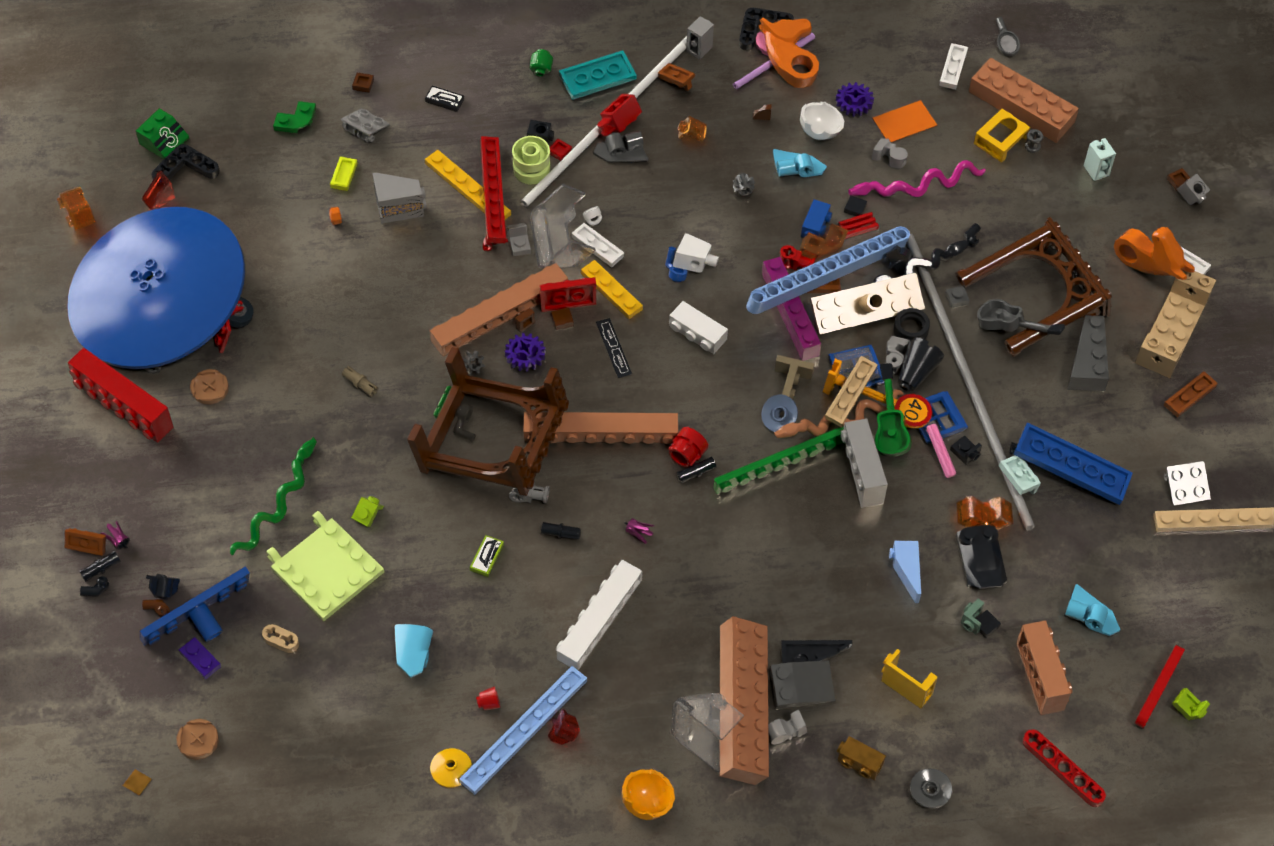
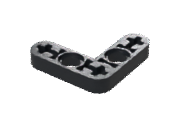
M748 8L745 11L740 33V48L751 50L754 47L758 26L761 24L760 16L762 18L772 17L773 20L769 22L774 23L777 19L794 20L793 15L780 11ZM752 27L754 28V30L747 31L745 28Z
M181 144L152 171L151 176L155 185L162 186L168 183L184 165L211 179L216 178L220 170L216 161L186 144ZM195 159H201V160H202V161H201L200 163H198V164H194V163H193V161H194ZM171 162L176 163L174 167H168L167 165Z

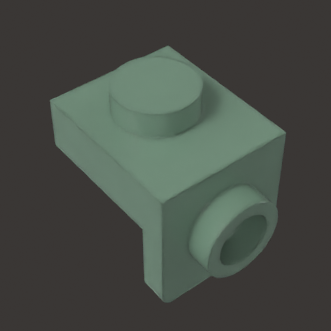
M979 598L974 603L970 602L965 607L961 620L963 627L974 634H977L980 630L981 623L976 618L982 612L984 602Z

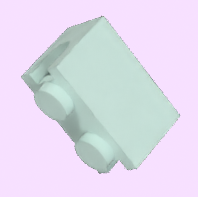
M1106 138L1101 139V142L1095 140L1089 144L1083 166L1093 181L1110 176L1116 153Z

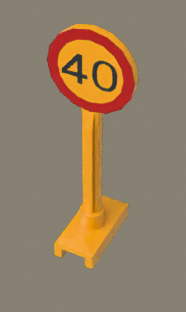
M835 358L832 369L828 372L822 391L827 395H830L835 385L842 387L847 380L846 376L839 374L842 364L841 360ZM865 387L861 393L886 404V395L868 387ZM906 394L898 400L894 399V409L903 412L906 427L913 429L921 428L930 421L932 408L927 399L916 394Z

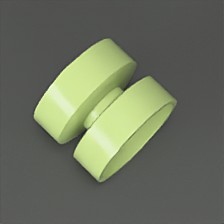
M525 136L515 142L512 148L514 176L522 183L538 184L550 172V147L548 143L537 136Z

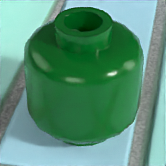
M544 49L536 50L531 55L530 70L539 77L549 74L553 64L552 55Z

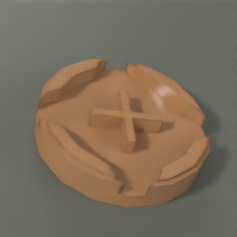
M207 369L199 372L195 378L193 377L190 389L192 396L197 402L211 405L225 398L228 394L229 384L227 377L221 374L220 371Z
M195 719L187 722L184 727L180 728L176 737L180 752L187 758L194 760L204 759L212 755L219 743L217 729L211 722L204 719Z

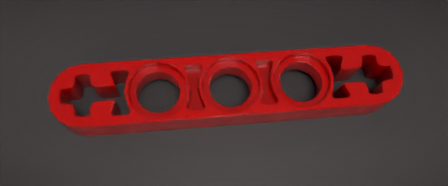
M1175 645L1134 723L1135 725L1144 729L1185 651L1184 648Z
M1032 729L1025 733L1023 745L1088 805L1099 807L1103 804L1106 793L1101 786L1039 731ZM1035 737L1037 739L1036 742H1029L1030 738ZM1051 750L1054 757L1046 758L1043 755V751ZM1066 764L1070 770L1062 772L1059 770L1058 765ZM1082 778L1085 781V785L1082 787L1077 786L1074 783V779ZM1088 786H1090V790H1088L1087 793H1085L1084 791H1086ZM1099 794V798L1093 799L1092 795Z

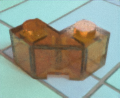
M80 186L58 193L59 198H57L60 209L64 208L68 214L65 218L69 227L77 230L96 223Z
M831 223L826 229L823 238L808 232L802 240L799 251H802V256L811 259L814 257L816 260L837 253L843 246L848 230Z
M973 496L956 502L958 523L964 527L991 525L1000 530L1013 524L1012 503L1000 496L985 503Z

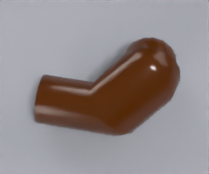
M162 599L143 600L142 602L143 610H154L160 617L170 613L168 605Z

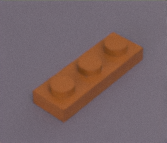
M1203 371L1166 400L1164 406L1178 418L1214 390L1218 383Z

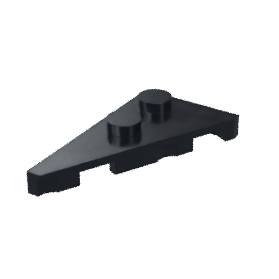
M781 640L782 663L825 661L851 648L853 642L852 640Z

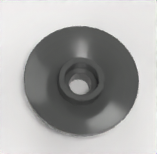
M928 768L917 772L913 776L910 792L914 800L921 806L932 809L939 808L949 801L952 795V784L943 772ZM927 789H932L934 793H928Z

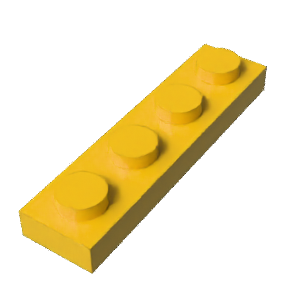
M593 260L581 269V274L585 278L595 277L596 289L628 319H631L643 310V305L596 260Z

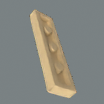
M863 356L859 358L825 414V419L842 427L878 364Z

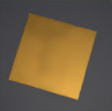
M135 769L122 786L140 795L152 779Z

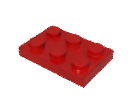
M595 277L540 285L541 312L568 307L596 305Z

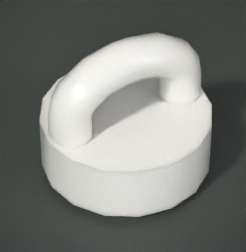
M598 206L592 207L583 212V217L589 225H597L602 220L601 210ZM598 217L595 221H591L592 218Z

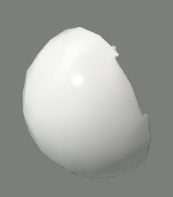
M812 102L805 104L801 109V126L806 134L813 139L829 140L836 137L844 127L842 114L826 102Z

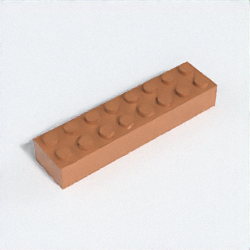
M732 616L720 625V777L757 785L769 777L768 629L766 625Z

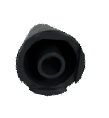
M912 338L908 344L898 379L902 390L907 392L914 391L940 364L944 354L937 346L934 345L932 348L928 345L929 341L921 338Z

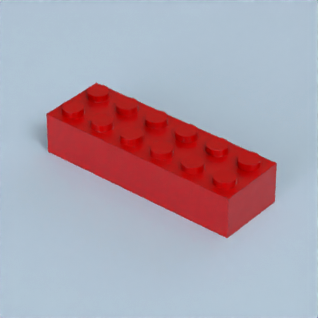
M84 347L67 362L70 369L69 373L74 380L73 384L79 390L83 389L90 398L99 400L104 408L114 411L119 419L128 421L133 429L142 431L147 439H153L158 443L174 428L167 406Z

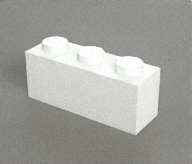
M684 301L669 315V326L672 330L683 334L689 341H694L705 351L715 354L727 340V328Z

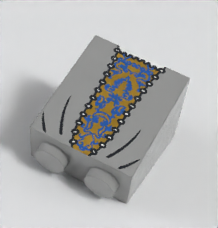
M372 173L381 224L424 216V209L427 208L424 187H420L419 180Z

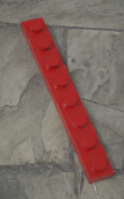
M481 136L480 146L487 242L505 244L506 229L499 137Z

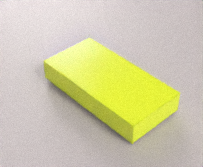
M339 158L330 182V188L348 191L358 164L357 159Z

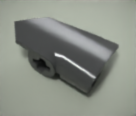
M640 131L624 134V136H621L620 133H612L606 137L605 142L598 143L593 154L607 162H642L649 160L643 149L644 143Z

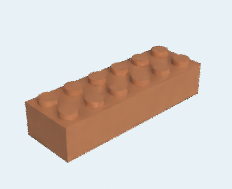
M990 58L971 78L969 93L999 110L1004 109L1011 113L1014 117L1026 123L1031 129L1041 131L1043 136L1055 143L1062 138L1076 121L1078 107L993 58Z

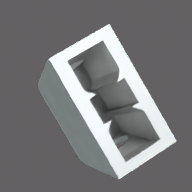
M685 233L675 253L673 267L700 273L705 265L716 267L719 257L710 254L712 247L710 243Z

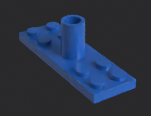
M246 566L140 630V640L145 646L148 643L149 645L155 644L160 640V636L165 633H173L178 629V625L191 618L206 642L219 636L223 629L208 607L217 601L221 603L230 597L229 594L235 590L239 592L247 587L250 572Z

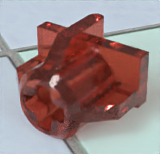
M562 709L557 719H552L554 725L548 734L552 742L561 745L576 740L580 732L576 717Z

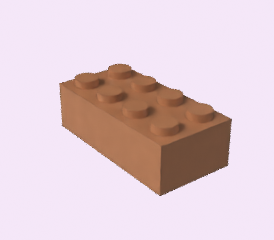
M1046 620L1022 625L1016 644L1040 715L1064 711L1072 694V686L1066 680V669L1064 664L1060 662L1059 648L1057 645H1054L1053 631L1051 627H1048Z

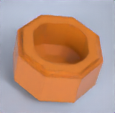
M331 207L329 217L332 224H341L339 207Z

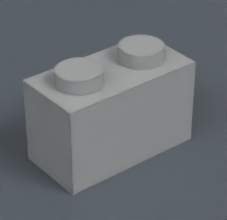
M700 16L687 28L686 52L701 59L713 47V23Z

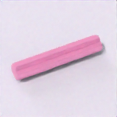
M936 424L929 425L926 430L945 477H954L956 471Z

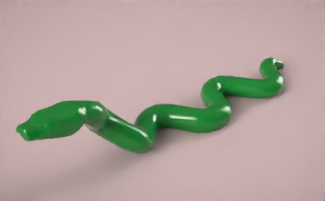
M314 437L306 441L299 448L296 458L291 463L294 480L282 484L277 489L275 513L258 512L255 514L250 523L251 538L249 542L233 543L230 546L231 555H234L236 550L250 551L257 547L260 540L259 526L262 521L273 524L280 522L284 518L287 511L286 494L302 489L305 484L302 466L304 460L311 456L317 443Z

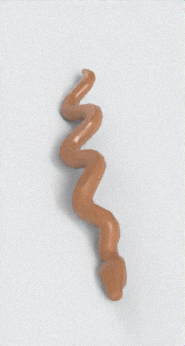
M896 389L893 391V398L897 399V396L904 393ZM863 399L856 405L855 419L850 420L846 418L845 422L864 419V409L866 408L880 413L886 411L887 406H882L871 399ZM823 417L818 426H816L810 420L802 419L799 423L792 422L783 425L774 434L777 438L793 437L798 432H805L807 430L817 437L825 434L832 422Z

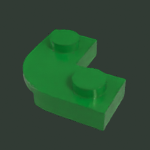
M298 101L295 115L277 112L273 125L274 131L298 133L299 129L307 125L310 126L316 111V103Z

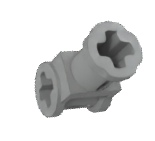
M534 483L527 496L519 495L518 489L513 488L509 493V498L514 502L531 503L532 499L547 503L550 486L540 487L535 486Z

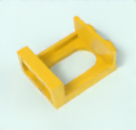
M1001 109L976 132L974 144L1002 163L1006 159L1007 152L1021 138L1027 139L1030 127L1011 113ZM999 123L1013 131L1002 143L989 135Z

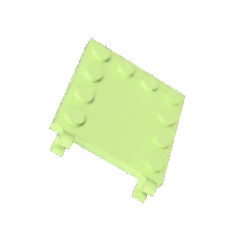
M317 511L312 515L314 518L313 522L319 527L315 532L283 557L273 547L267 550L266 553L268 554V559L274 563L271 566L272 571L324 622L384 573V568L332 518L326 521L324 516Z

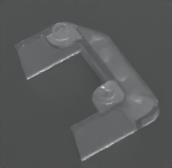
M562 184L531 212L530 222L539 268L544 269L555 263L560 268L576 267L596 251L595 247L573 239L570 241L567 224L575 218L574 205L586 195L585 192Z
M720 693L679 697L673 703L671 733L677 741L719 773L720 740L726 737L744 715L726 702L725 697Z

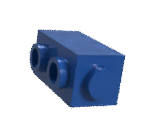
M813 200L802 225V238L818 242L820 236L824 237L827 228L825 226L826 222L830 223L832 212H830L831 204Z

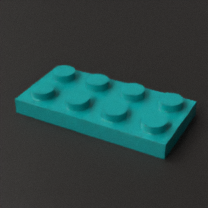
M623 50L559 70V76L572 100L637 79V74Z

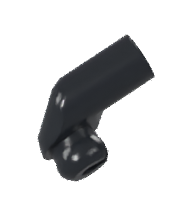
M976 223L964 233L965 240L968 241L970 247H975L979 243V239H976L977 236L975 235L981 228Z
M99 577L93 587L81 586L80 596H100L109 587L107 577Z

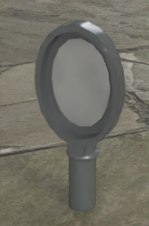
M998 17L996 22L1000 34L997 37V46L1004 55L1015 56L1020 50L1019 38L1015 33L1007 31L1003 18Z

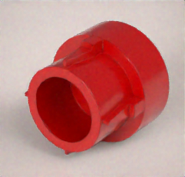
M683 427L668 448L669 455L674 462L682 467H689L706 452L708 442L695 429Z

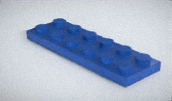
M1028 422L1014 451V455L1118 505L1124 499L1133 474Z

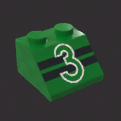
M160 108L136 130L139 144L163 159L178 145L184 144L189 139V135L176 119Z

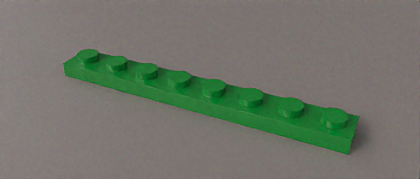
M844 426L714 478L713 489L716 494L726 493L732 488L739 485L743 486L753 479L763 478L770 472L780 471L787 465L797 464L802 459L814 457L824 450H831L836 445L845 443L841 438V431L844 429Z

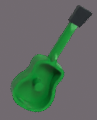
M886 363L880 364V370L885 385L887 410L877 415L878 430L875 435V445L882 455L896 457L910 450L912 439L905 427L906 420L903 412L894 409L892 388L893 365Z

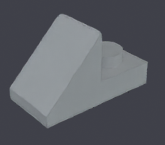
M525 223L506 225L513 256L531 254L527 225Z

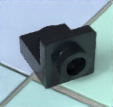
M963 436L951 445L950 450L967 465L969 462H974L980 457L982 445L980 443L974 445L966 436Z

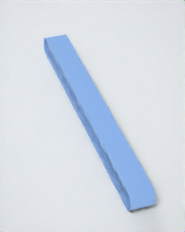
M896 227L759 287L751 292L746 308L752 314L762 313L887 257L886 253L893 250L896 245L901 248L905 247L910 232L905 227Z

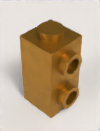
M850 736L846 742L842 741L837 749L839 753L838 761L842 766L848 769L852 768L859 772L862 777L871 778L874 781L886 758V755Z

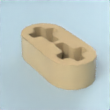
M271 624L265 626L262 631L265 643L279 650L293 653L299 647L297 635L284 628ZM273 632H275L276 636H271L269 638L268 633L272 634ZM293 640V644L286 645L285 641Z

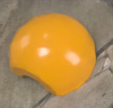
M640 769L631 772L625 778L621 794L624 806L634 816L643 820L661 818L672 808L675 800L674 788L669 779L661 772L653 769Z

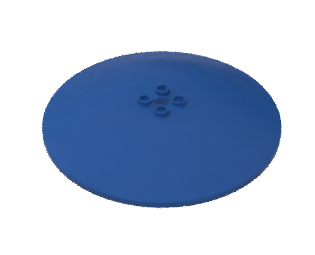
M165 207L150 210L125 220L108 231L92 246L73 276L67 307L70 326L74 335L85 349L107 364L121 368L145 369L158 367L191 354L214 337L236 308L245 279V261L241 246L228 226L215 216L198 209ZM153 275L152 279L146 281L148 276Z

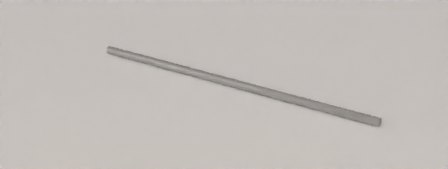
M910 234L907 244L912 257L923 258L914 235ZM917 267L999 464L1000 461L1007 459L930 273L928 269ZM1002 471L1025 529H1033L1035 525L1023 496L1018 493Z

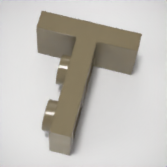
M778 355L775 371L788 374L782 395H786L794 400L796 392L793 389L794 385H798L800 377L812 379L814 363Z

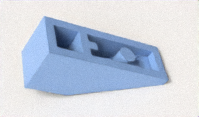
M894 541L893 548L889 550V559L893 560V568L913 601L919 603L921 579L918 541Z

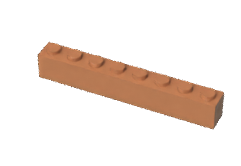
M557 263L547 266L542 271L530 275L527 279L513 284L512 287L498 292L490 299L483 300L475 307L468 308L462 314L451 317L447 322L436 325L430 330L431 342L440 354L445 356L452 347L460 348L517 317L520 312L539 305L540 285L563 282L568 280V277Z
M524 412V442L530 441L533 432V422L527 412ZM540 412L536 415V418H544L548 412ZM564 412L562 423L557 427L555 439L551 443L606 442L612 444L615 442H625L627 444H672V440L678 434V413Z

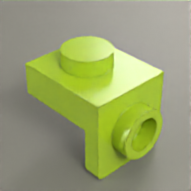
M369 495L368 498L361 497L351 518L367 527H371L378 510H383L384 506L379 504L380 500Z
M1184 688L1175 698L1172 705L1189 721L1203 718L1207 713L1206 709L1210 703L1208 701L1200 702L1187 688Z

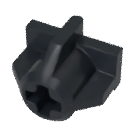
M896 245L893 250L886 253L890 260L888 267L889 269L895 268L898 274L903 276L905 264L912 258V253L908 248H901Z
M163 574L146 576V579H150L149 590L156 598L170 599L178 591L179 578L167 577Z

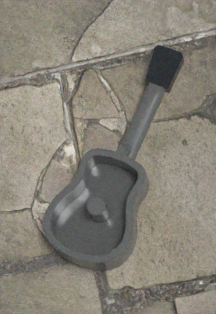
M1001 299L987 301L977 312L979 325L986 330L1002 329L1011 332L1015 331L1018 327H1024L1051 335H1060L1065 329L1064 324H1052L1050 326L1027 321L1024 319L1023 310L1020 306L1010 305Z

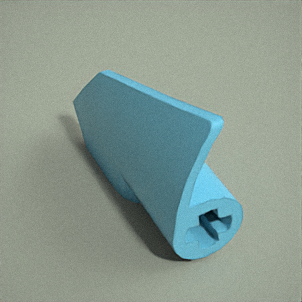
M773 149L774 161L779 177L797 174L801 177L819 176L827 168L825 164L806 153L799 154Z
M1076 584L1065 616L1084 622L1089 629L1108 636L1120 632V627L1113 611Z
M398 624L395 625L397 665L412 678L422 673L423 669L427 667L433 630L420 625Z

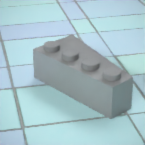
M861 419L845 422L844 429L841 431V438L846 444V454L850 460L860 506L863 508L884 504L888 484L868 420Z

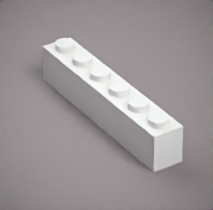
M621 560L619 565H615L612 568L611 576L608 580L605 579L602 582L598 594H594L591 597L588 608L582 610L579 614L578 622L575 626L572 625L569 628L565 640H561L556 647L557 660L569 667L573 666L577 670L580 669L641 583L642 570L624 560Z

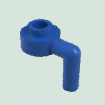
M669 247L665 266L669 269L668 276L674 282H682L686 280L688 271L673 267L676 248Z

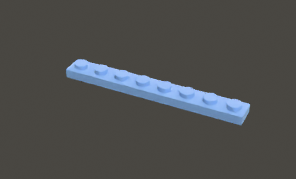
M571 666L459 779V782L476 795L587 682V677Z

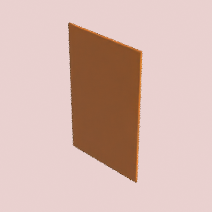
M921 100L872 118L885 139H889L890 142L937 126V123Z

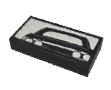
M433 85L425 97V102L458 112L464 101V95Z

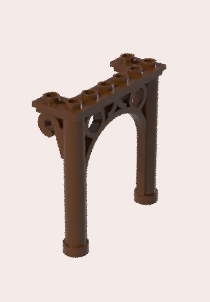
M1051 217L1047 218L1043 227L965 270L961 269L955 273L960 285L966 288L1016 260L1023 258L1042 260L1053 266L1061 274L1066 284L1067 296L1064 304L1057 312L1037 323L1050 326L1052 324H1064L1067 326L1077 319L1085 318V315L1098 316L1101 314L1106 317L1110 316L1112 307L1110 291L1104 289L1100 278L1097 275L1094 276L1088 262L1082 260L1079 250L1073 248L1069 237L1063 235L1059 224L1054 222ZM1049 247L1052 250L1056 249L1058 251L1055 255L1044 253ZM1062 254L1065 256L1068 262L1060 260ZM1075 270L1080 277L1072 279V272ZM1077 284H1081L1087 292L1085 294H1077L1072 291V288ZM1071 299L1079 301L1069 307ZM1026 328L1004 342L1009 353L1015 357L1023 349L1050 334Z

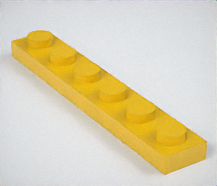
M439 150L425 158V164L485 214L484 191L479 183ZM504 205L506 220L511 216V210Z

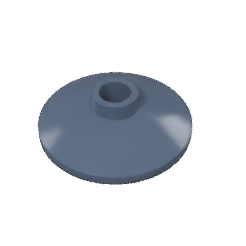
M774 395L763 405L761 412L762 421L773 432L788 423H796L798 417L797 405L793 399L786 395ZM784 411V417L781 418L780 413Z

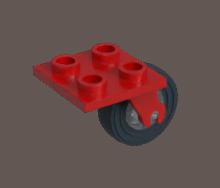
M240 297L230 318L215 335V345L218 346L219 353H223L231 333L230 326L236 328L244 327L252 320L254 314L253 306L243 297Z

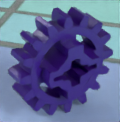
M849 82L847 87L842 85V88L838 89L836 106L840 107L841 112L846 111V115L852 113L853 117L856 114L862 116V112L867 114L868 109H872L874 103L873 92H869V87L863 88L864 84L858 86L857 82L854 85H851Z
M522 333V337L515 335V340L509 339V344L505 345L507 363H511L512 368L518 366V371L525 368L526 372H528L529 367L535 370L536 364L541 366L542 360H545L546 348L544 347V342L539 341L538 336L532 338V333L528 336Z

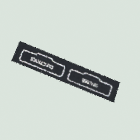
M610 318L596 321L617 377L621 378L631 375L632 372Z

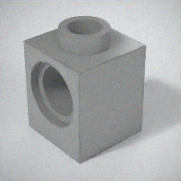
M1195 174L1177 188L1189 205L1195 202L1201 203L1207 198L1205 194L1210 191L1198 174Z

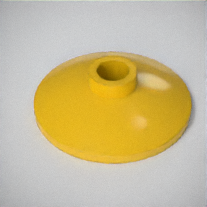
M449 748L435 755L431 762L430 771L436 783L443 787L455 788L462 785L459 779L472 767L469 756L462 750ZM448 763L455 764L453 767L447 766Z

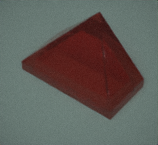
M162 171L157 173L141 198L150 210L157 209L175 199L172 183Z

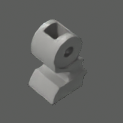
M881 138L873 149L872 160H881L882 156L887 155L889 166L900 169L906 165L908 154L904 148H896V144L891 143L889 139Z
M891 336L890 340L887 341L885 364L891 363L893 365V375L901 371L904 360L903 354L906 353L910 342L908 339Z
M799 709L791 714L789 721L776 719L768 724V735L771 743L774 745L780 744L787 739L791 740L795 736L801 737L807 733L806 724Z

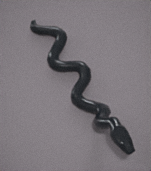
M963 240L948 245L945 251L940 248L934 249L931 260L920 257L909 259L905 264L904 276L913 274L914 267L936 270L940 266L941 260L947 261L950 257H956L969 246L968 241ZM881 274L874 278L873 283L892 279V277L887 274Z

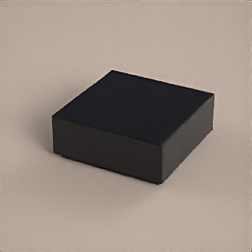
M850 195L844 208V213L853 216L862 215L867 201Z
M988 610L976 618L981 623L979 632L985 638L1001 625Z

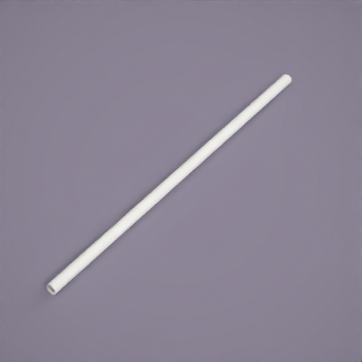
M687 36L629 94L635 95L637 98L658 77V72L668 63H672L687 48ZM596 125L521 200V204L524 207H528L601 134V128H598Z

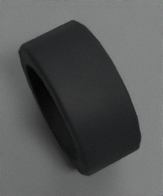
M907 308L897 314L894 322V334L896 337L910 341L914 337L925 340L929 333L930 320L923 311L917 308ZM906 320H915L922 325L923 329L920 332L910 333L901 327V323Z

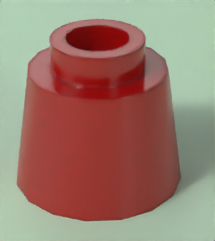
M495 686L480 692V696L476 697L479 709L491 710L501 708Z

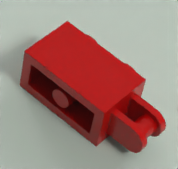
M622 93L600 113L602 120L597 126L601 128L602 136H607L612 132L620 133L624 131L642 113L635 95Z

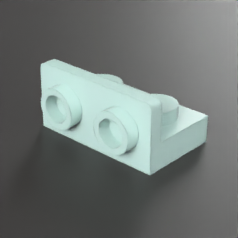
M1015 455L1000 461L998 466L1020 495L1027 492L1033 495L1037 492L1041 482L1028 467L1025 460Z

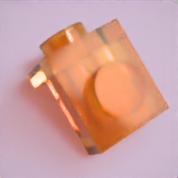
M688 116L678 126V138L682 139L684 136L689 135L702 142L706 137L707 124Z

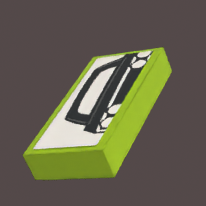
M485 535L470 566V571L489 577L504 546V541Z

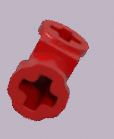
M785 245L780 250V257L786 269L797 271V268L803 269L814 264L816 261L814 257L811 259L802 256V251L796 250L791 245Z

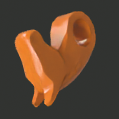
M761 18L759 29L765 36L768 56L778 74L793 87L805 88L811 86L817 78L819 61L814 54L796 45L799 39L810 35L812 30L811 22L807 19H781L771 23L765 18ZM800 64L806 66L810 71L802 74L796 72L792 67Z
M1160 227L1154 231L1152 241L1143 232L1133 228L1127 230L1115 240L1114 249L1116 255L1126 266L1135 270L1158 276L1171 275L1181 280L1187 279V275L1183 271L1195 272V267L1184 259V251L1168 227Z

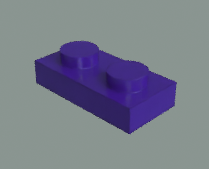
M195 637L179 649L180 654L205 680L221 668L219 661Z

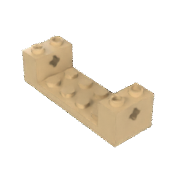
M1183 271L1187 275L1185 280L1175 278L1171 291L1150 333L1147 334L1140 348L1135 364L1171 378L1216 282L1215 279L1196 271L1194 273Z

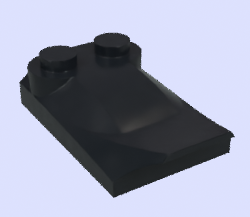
M994 526L966 527L956 533L968 587L984 589L1002 587L1004 583H1007L998 541V530Z

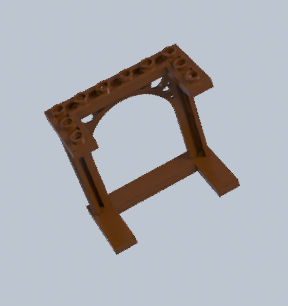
M452 347L445 360V365L453 386L427 438L422 425L414 424L407 438L420 472L428 474L429 470L433 469L517 488L519 495L527 496L529 490L534 486L536 474L541 470L543 458H546L548 454V447L555 439V431L562 423L564 411H567L569 407V400H567L566 390L563 387L562 377H560L558 369L551 367L544 385L540 387H520L469 376L459 348ZM465 394L516 404L522 407L532 419L533 432L529 443L524 449L515 446L510 458L506 461L481 463L438 453ZM543 411L548 412L546 417L536 418V415L538 413Z

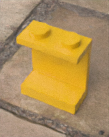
M897 649L893 654L889 653L883 662L885 666L881 671L883 673L881 681L922 709L933 695L938 677L931 672L922 684L897 667L901 652Z

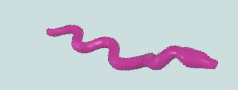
M963 160L958 163L949 179L945 177L940 169L933 168L923 175L921 183L917 188L904 181H894L887 187L878 181L855 185L848 190V194L851 196H865L870 191L876 190L881 196L890 197L896 192L902 191L910 196L920 197L926 193L934 177L938 179L943 187L951 188L957 184L964 169H968L975 176H982L986 169L978 170L971 161Z

